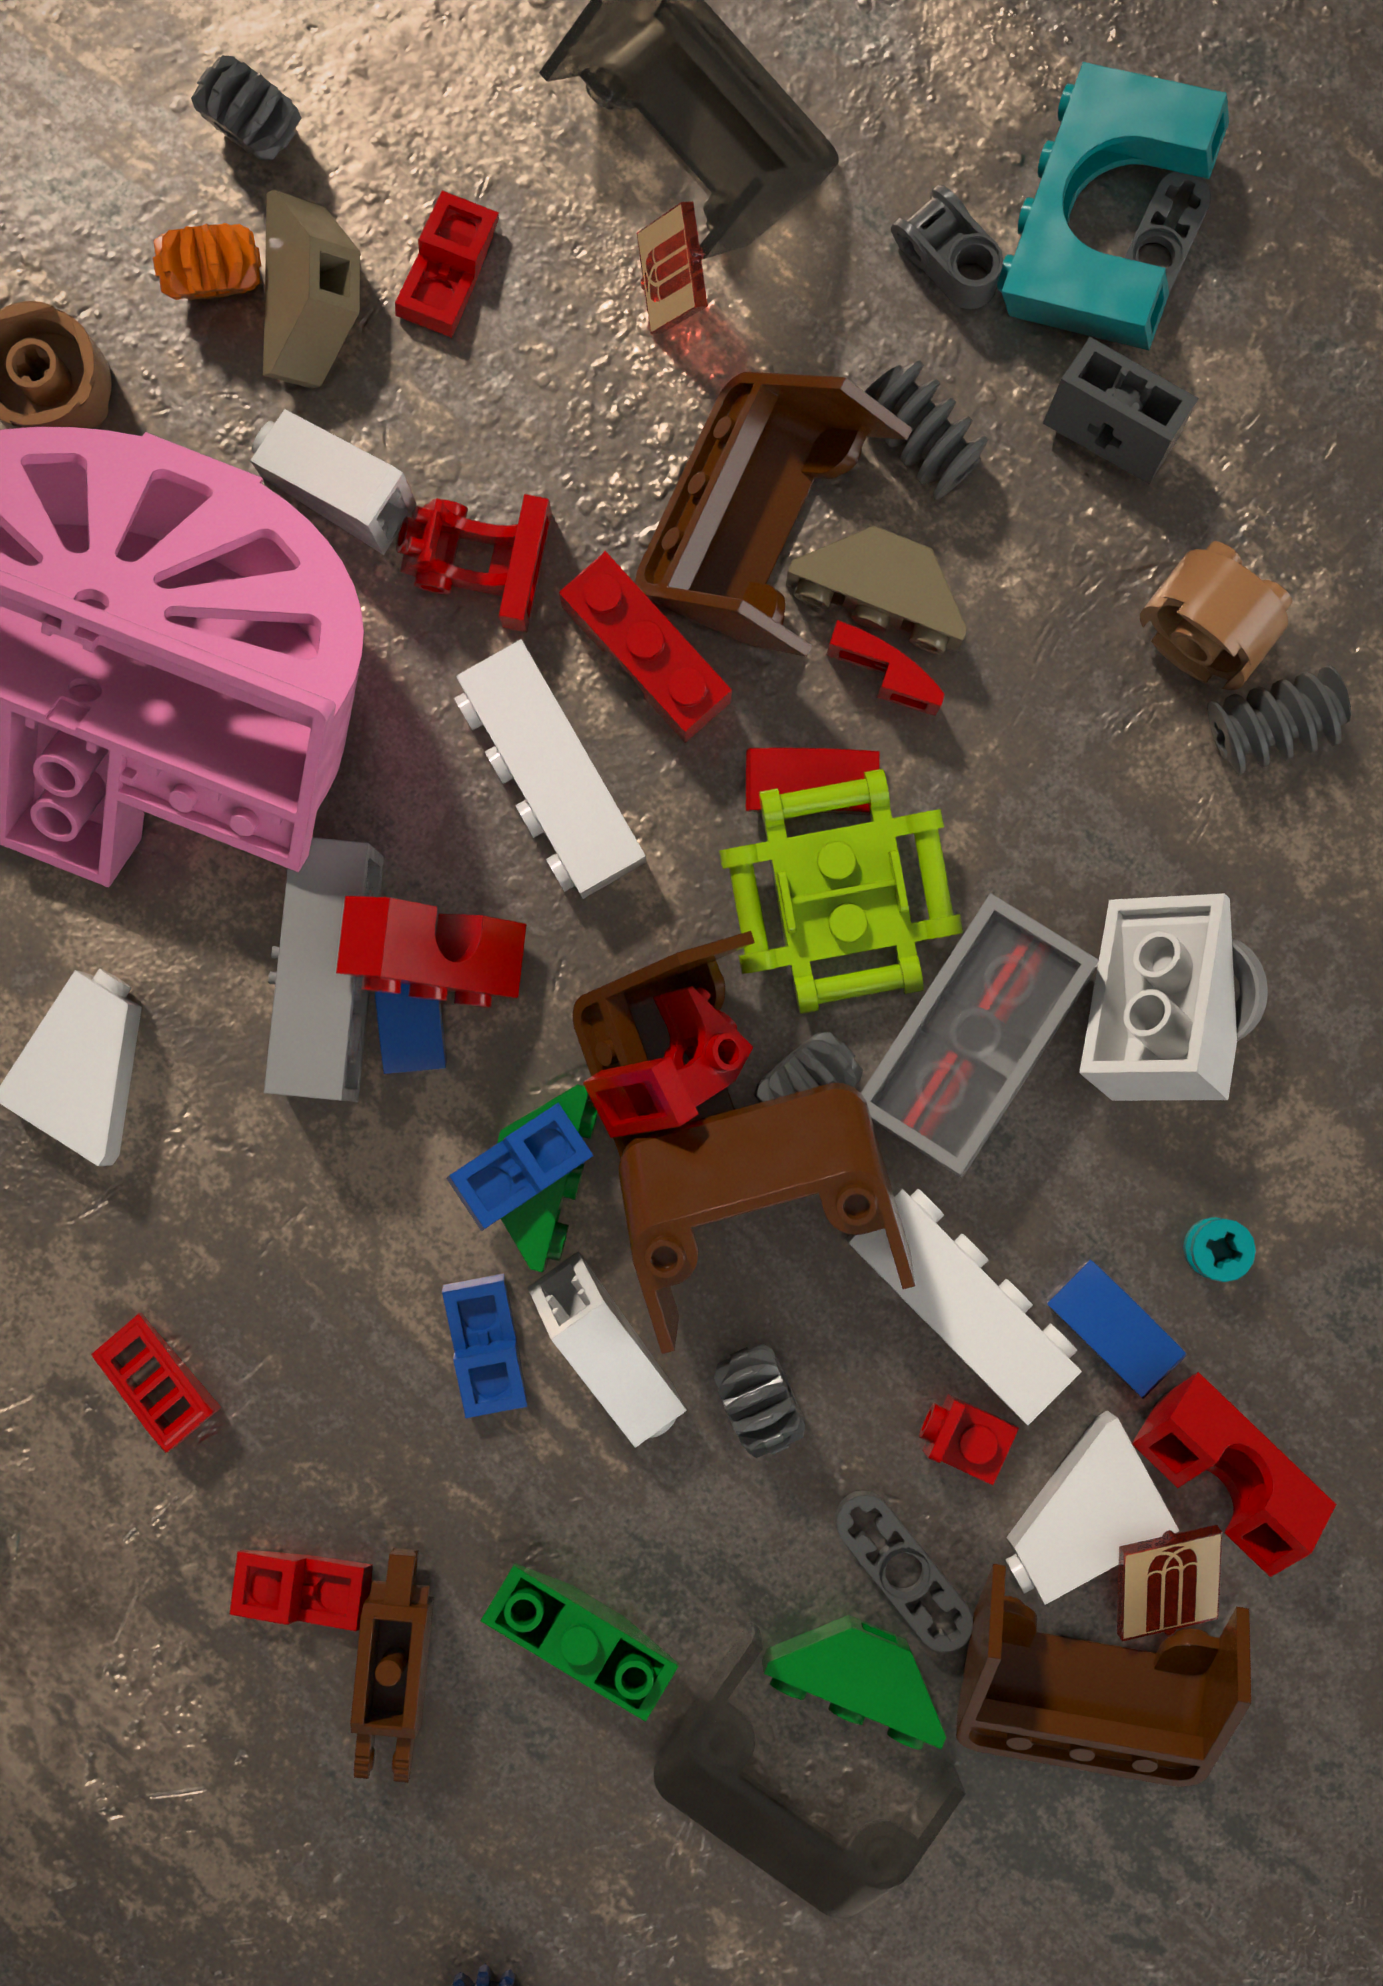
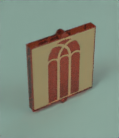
M681 202L637 232L643 276L641 287L645 290L651 334H662L708 307L701 261L703 259V249L699 246L694 202Z
M1218 1525L1177 1534L1172 1530H1168L1159 1538L1119 1546L1117 1635L1122 1642L1164 1632L1166 1635H1172L1178 1628L1218 1619L1223 1533Z

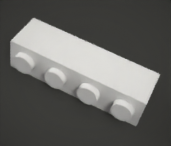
M522 639L456 676L464 693L456 696L454 699L472 731L483 725L495 746L486 750L485 754L501 782L504 784L514 778L525 797L524 801L515 806L533 838L545 832L556 854L546 860L564 892L575 886L582 899L647 863L646 855Z
M897 1187L893 1194L911 1252L915 1286L902 1289L885 1229L862 1235L850 1234L845 1241L1024 1423L1029 1425L1082 1372L1070 1360L1077 1352V1349L1051 1323L1042 1331L1025 1314L1033 1304L1008 1279H1005L998 1286L981 1269L989 1260L964 1234H961L953 1241L937 1224L944 1214L921 1190L917 1189L909 1196L903 1189Z

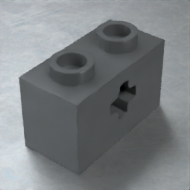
M1089 337L1061 378L1043 424L1150 484L1175 446L1199 398Z

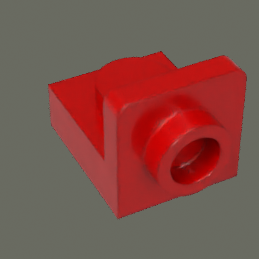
M948 1394L943 1406L933 1403L920 1429L919 1438L926 1441L922 1451L927 1458L937 1463H946L986 1483L994 1485L1019 1427Z

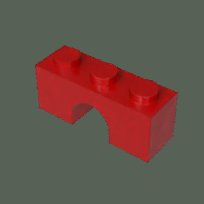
M606 551L559 591L562 608L603 653L607 651L619 662L642 690L644 699L684 743L690 740L731 703L732 689Z
M345 896L336 973L363 977L361 990L400 994L401 984L410 985L408 997L447 1001L448 991L455 992L454 1004L491 1008L493 996L518 998L527 924L484 915L438 913L435 936L437 906L391 897Z
M1199 1372L1159 1398L1132 1442V1445L1177 1488L1204 1471H1209L1218 1477L1227 1488L1233 1503V1516L1224 1534L1269 1577L1276 1575L1312 1554L1337 1505Z

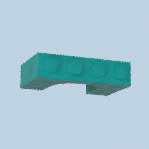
M1082 62L1075 85L1068 83L1061 95L1058 108V121L1061 122L1055 141L1047 140L1042 149L1038 164V177L1041 178L1035 198L1027 197L1023 203L1018 220V234L1021 235L1015 255L1007 254L1003 260L997 288L998 291L1002 292L1008 314L1011 317L1149 351L1169 296L1166 268L1105 254L1088 247L1069 228L1070 214L1082 190L1096 177L1116 167L1133 164L1148 165L1210 179L1229 125L1227 93Z

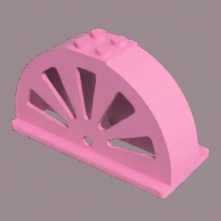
M27 427L0 430V845L109 888L141 841L144 812H147L296 872L300 871L309 856L317 810L338 773L344 752L362 657L364 629L361 606L355 586L340 557L328 540L303 514L288 501L262 484V477L147 432L143 436L108 430L77 427Z

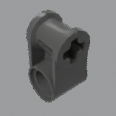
M938 185L930 192L931 200L907 221L899 218L892 224L891 233L907 258L921 268L952 303L965 309L981 308L988 304L996 293L1003 265L1002 250L997 242L973 219L961 200L944 185ZM974 263L983 267L988 275L979 280H971L961 275L958 268L964 264Z

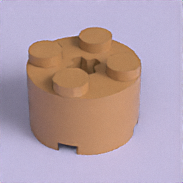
M23 301L0 309V422L7 429L27 427H77L92 429L101 425L109 412L108 403L112 386L111 374L103 353L83 326L67 313L40 301ZM49 368L44 372V377L41 378L40 370Z
M1213 541L1206 550L1195 549L1185 554L1142 609L1140 622L1142 627H1144L1151 621L1157 631L1151 642L1163 656L1183 672L1203 683H1207L1212 675L1228 680L1222 689L1237 690L1243 686L1288 626L1286 611L1293 601L1289 593L1282 586L1270 580H1261L1253 572L1242 566V559L1234 549L1224 543Z

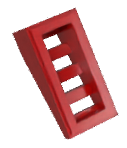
M142 1313L137 1314L91 1354L146 1431L165 1453L174 1449L222 1408ZM140 1337L147 1347L122 1367L115 1357ZM155 1357L161 1367L138 1386L132 1379V1376ZM170 1377L176 1387L154 1405L147 1395ZM185 1397L191 1407L170 1424L163 1414Z

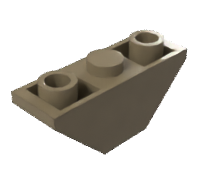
M276 190L267 193L263 376L315 389L321 387L359 315L361 252L324 206Z
M871 526L792 560L789 567L786 585L795 589L794 596L797 599L817 608L828 609L830 603L853 611L851 618L855 622L876 631L884 632L887 626H891L911 634L909 642L925 651L943 654L946 648L957 652L967 632L966 624L933 549L877 526Z

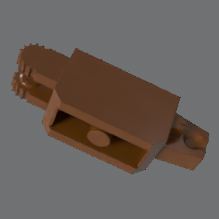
M393 1548L389 1554L386 1582L373 1581L371 1593L363 1604L350 1721L351 1733H357L354 1778L369 1779L370 1772L373 1770L375 1763V1735L397 1737L396 1750L392 1760L393 1779L395 1782L408 1783L410 1779L414 1740L422 1725L434 1606V1597L429 1596L430 1586L416 1585L419 1550Z

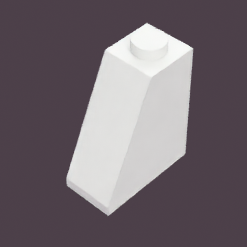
M286 409L283 410L275 423L268 421L260 429L253 442L252 453H254V456L250 461L263 479L383 555L399 533L404 518L406 516L409 517L417 505L403 472Z
M99 968L95 976L77 970L73 972L1 1083L0 1104L95 1165L111 1166L120 1155L142 1007L127 998L128 993L132 989L128 984Z
M576 1252L528 1287L550 1339L635 1448L648 1438H654L665 1433L674 1424L676 1418L687 1411L668 1376L579 1252Z
M1105 1411L1095 1417L1006 1537L1015 1554L1005 1559L1020 1589L1023 1594L1034 1589L1045 1605L1126 1561L1127 1555L1140 1553L1179 1532L1176 1523L1118 1417L1109 1411Z

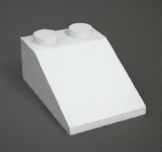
M1225 893L1109 900L1079 1073L1112 1101L1228 1100L1237 1045L1230 898Z

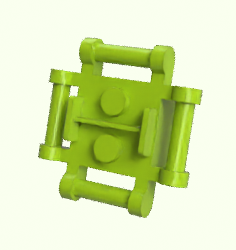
M883 769L864 772V779L779 794L778 788L760 791L759 798L767 842L719 850L722 869H729L740 933L751 931L755 943L743 948L744 954L738 955L741 973L748 974L790 965L800 1014L819 1011L818 1004L903 989L904 994L923 991V976L915 942L963 933L960 914L954 915L939 836L938 829L944 828L941 809L892 818L888 785ZM868 803L871 822L787 838L784 819ZM914 833L929 919L911 922L896 841V836ZM768 860L770 861L785 946L769 949L753 866V863ZM890 946L895 948L897 964L813 979L810 961Z

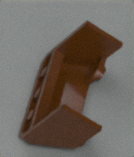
M743 372L736 375L724 386L715 401L641 560L636 574V585L648 598L657 604L744 644L807 657L812 645L782 626L785 618V598L780 591L766 583L815 478L833 479L850 471L857 464L861 456L862 446L866 437L907 440L912 428L846 377Z
M748 931L677 952L581 995L574 1004L573 1025L591 1076L601 1070L664 1058V1054L670 1046V1035L667 1025L653 999L654 996L691 986L695 990L700 987L710 993L708 1002L715 1009L721 1010L725 1000V980L716 960L755 943L752 932ZM684 1052L683 1063L686 1065L689 1062V1057ZM727 1087L697 1106L696 1109L699 1114L686 1123L735 1110ZM656 1131L613 1137L620 1159L624 1149L632 1140Z
M829 1083L685 1123L680 1127L645 1134L632 1140L622 1153L619 1164V1180L632 1260L662 1354L675 1351L679 1313L671 1286L680 1284L689 1278L695 1270L698 1261V1243L693 1227L819 1193L827 1219L841 1232L851 1235H862L885 1229L902 1289L915 1286L911 1252L869 1108L863 1095L850 1085Z
M993 1564L973 1615V1629L969 1639L957 1711L956 1738L958 1742L970 1750L1168 1786L1185 1787L1205 1781L1251 1705L1249 1608L1236 1606L1220 1637L1210 1636L1207 1632L1199 1629H1182L1165 1639L1157 1653L1037 1632L1036 1613L1020 1599L1004 1596L1006 1566Z

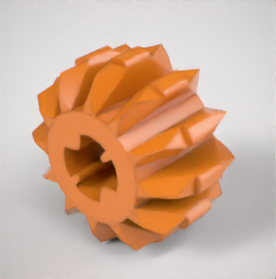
M223 223L218 225L204 224L194 227L185 226L183 229L168 230L153 241L155 276L159 277L161 292L175 300L229 297V295L242 294L253 290L261 283L259 268L262 266L259 247L255 245L253 232L241 224L229 225Z

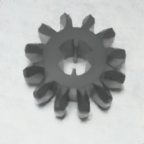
M222 55L212 66L207 67L198 80V87L191 97L195 110L205 120L210 122L216 130L223 133L232 142L242 147L247 153L253 154L259 160H273L283 148L285 149L294 137V130L302 119L298 108L292 103V100L278 90L277 86L271 84L261 73L251 69L245 62H240L233 56Z
M831 1032L816 1033L775 1065L763 1077V1080L756 1086L754 1096L761 1103L829 1083H844L855 1088V1085L861 1080L863 1069L854 1059L855 1055L844 1042L841 1043Z
M764 1344L751 1349L746 1347L730 1354V1358L717 1364L714 1380L719 1389L718 1393L741 1445L745 1447L749 1454L755 1458L768 1453L774 1455L790 1448L789 1444L803 1438L805 1421L801 1414V1408L786 1373L783 1371L778 1357L775 1356L772 1349Z

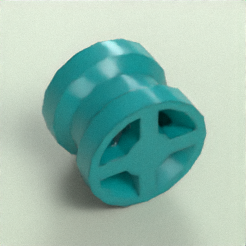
M1218 1217L1201 1219L1192 1225L1185 1235L1183 1244L1185 1260L1190 1268L1202 1277L1221 1282L1237 1280L1245 1275L1253 1265L1256 1254L1254 1238L1246 1227L1237 1221ZM1227 1234H1228L1227 1241H1228V1243H1229V1245H1230V1249H1228L1227 1242L1225 1241V1238H1226V1235H1227Z

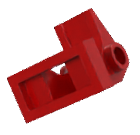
M524 494L519 521L515 525H494L467 519L468 508L454 501L438 498L433 499L423 507L417 506L415 511L412 512V517L406 516L397 537L396 551L403 554L400 572L414 576L415 587L433 593L450 594L451 587L453 586L502 596L499 618L503 628L528 632L552 518L549 499ZM460 539L494 545L488 573L454 566Z
M691 986L653 997L670 1035V1046L667 1048L664 1058L601 1070L583 1082L610 1138L680 1127L699 1114L696 1109L697 1106L736 1081L753 1046L737 1031V1025L730 1016L715 1009L708 1002L710 993L700 987L695 990ZM684 1052L689 1057V1062L686 1065L683 1063Z

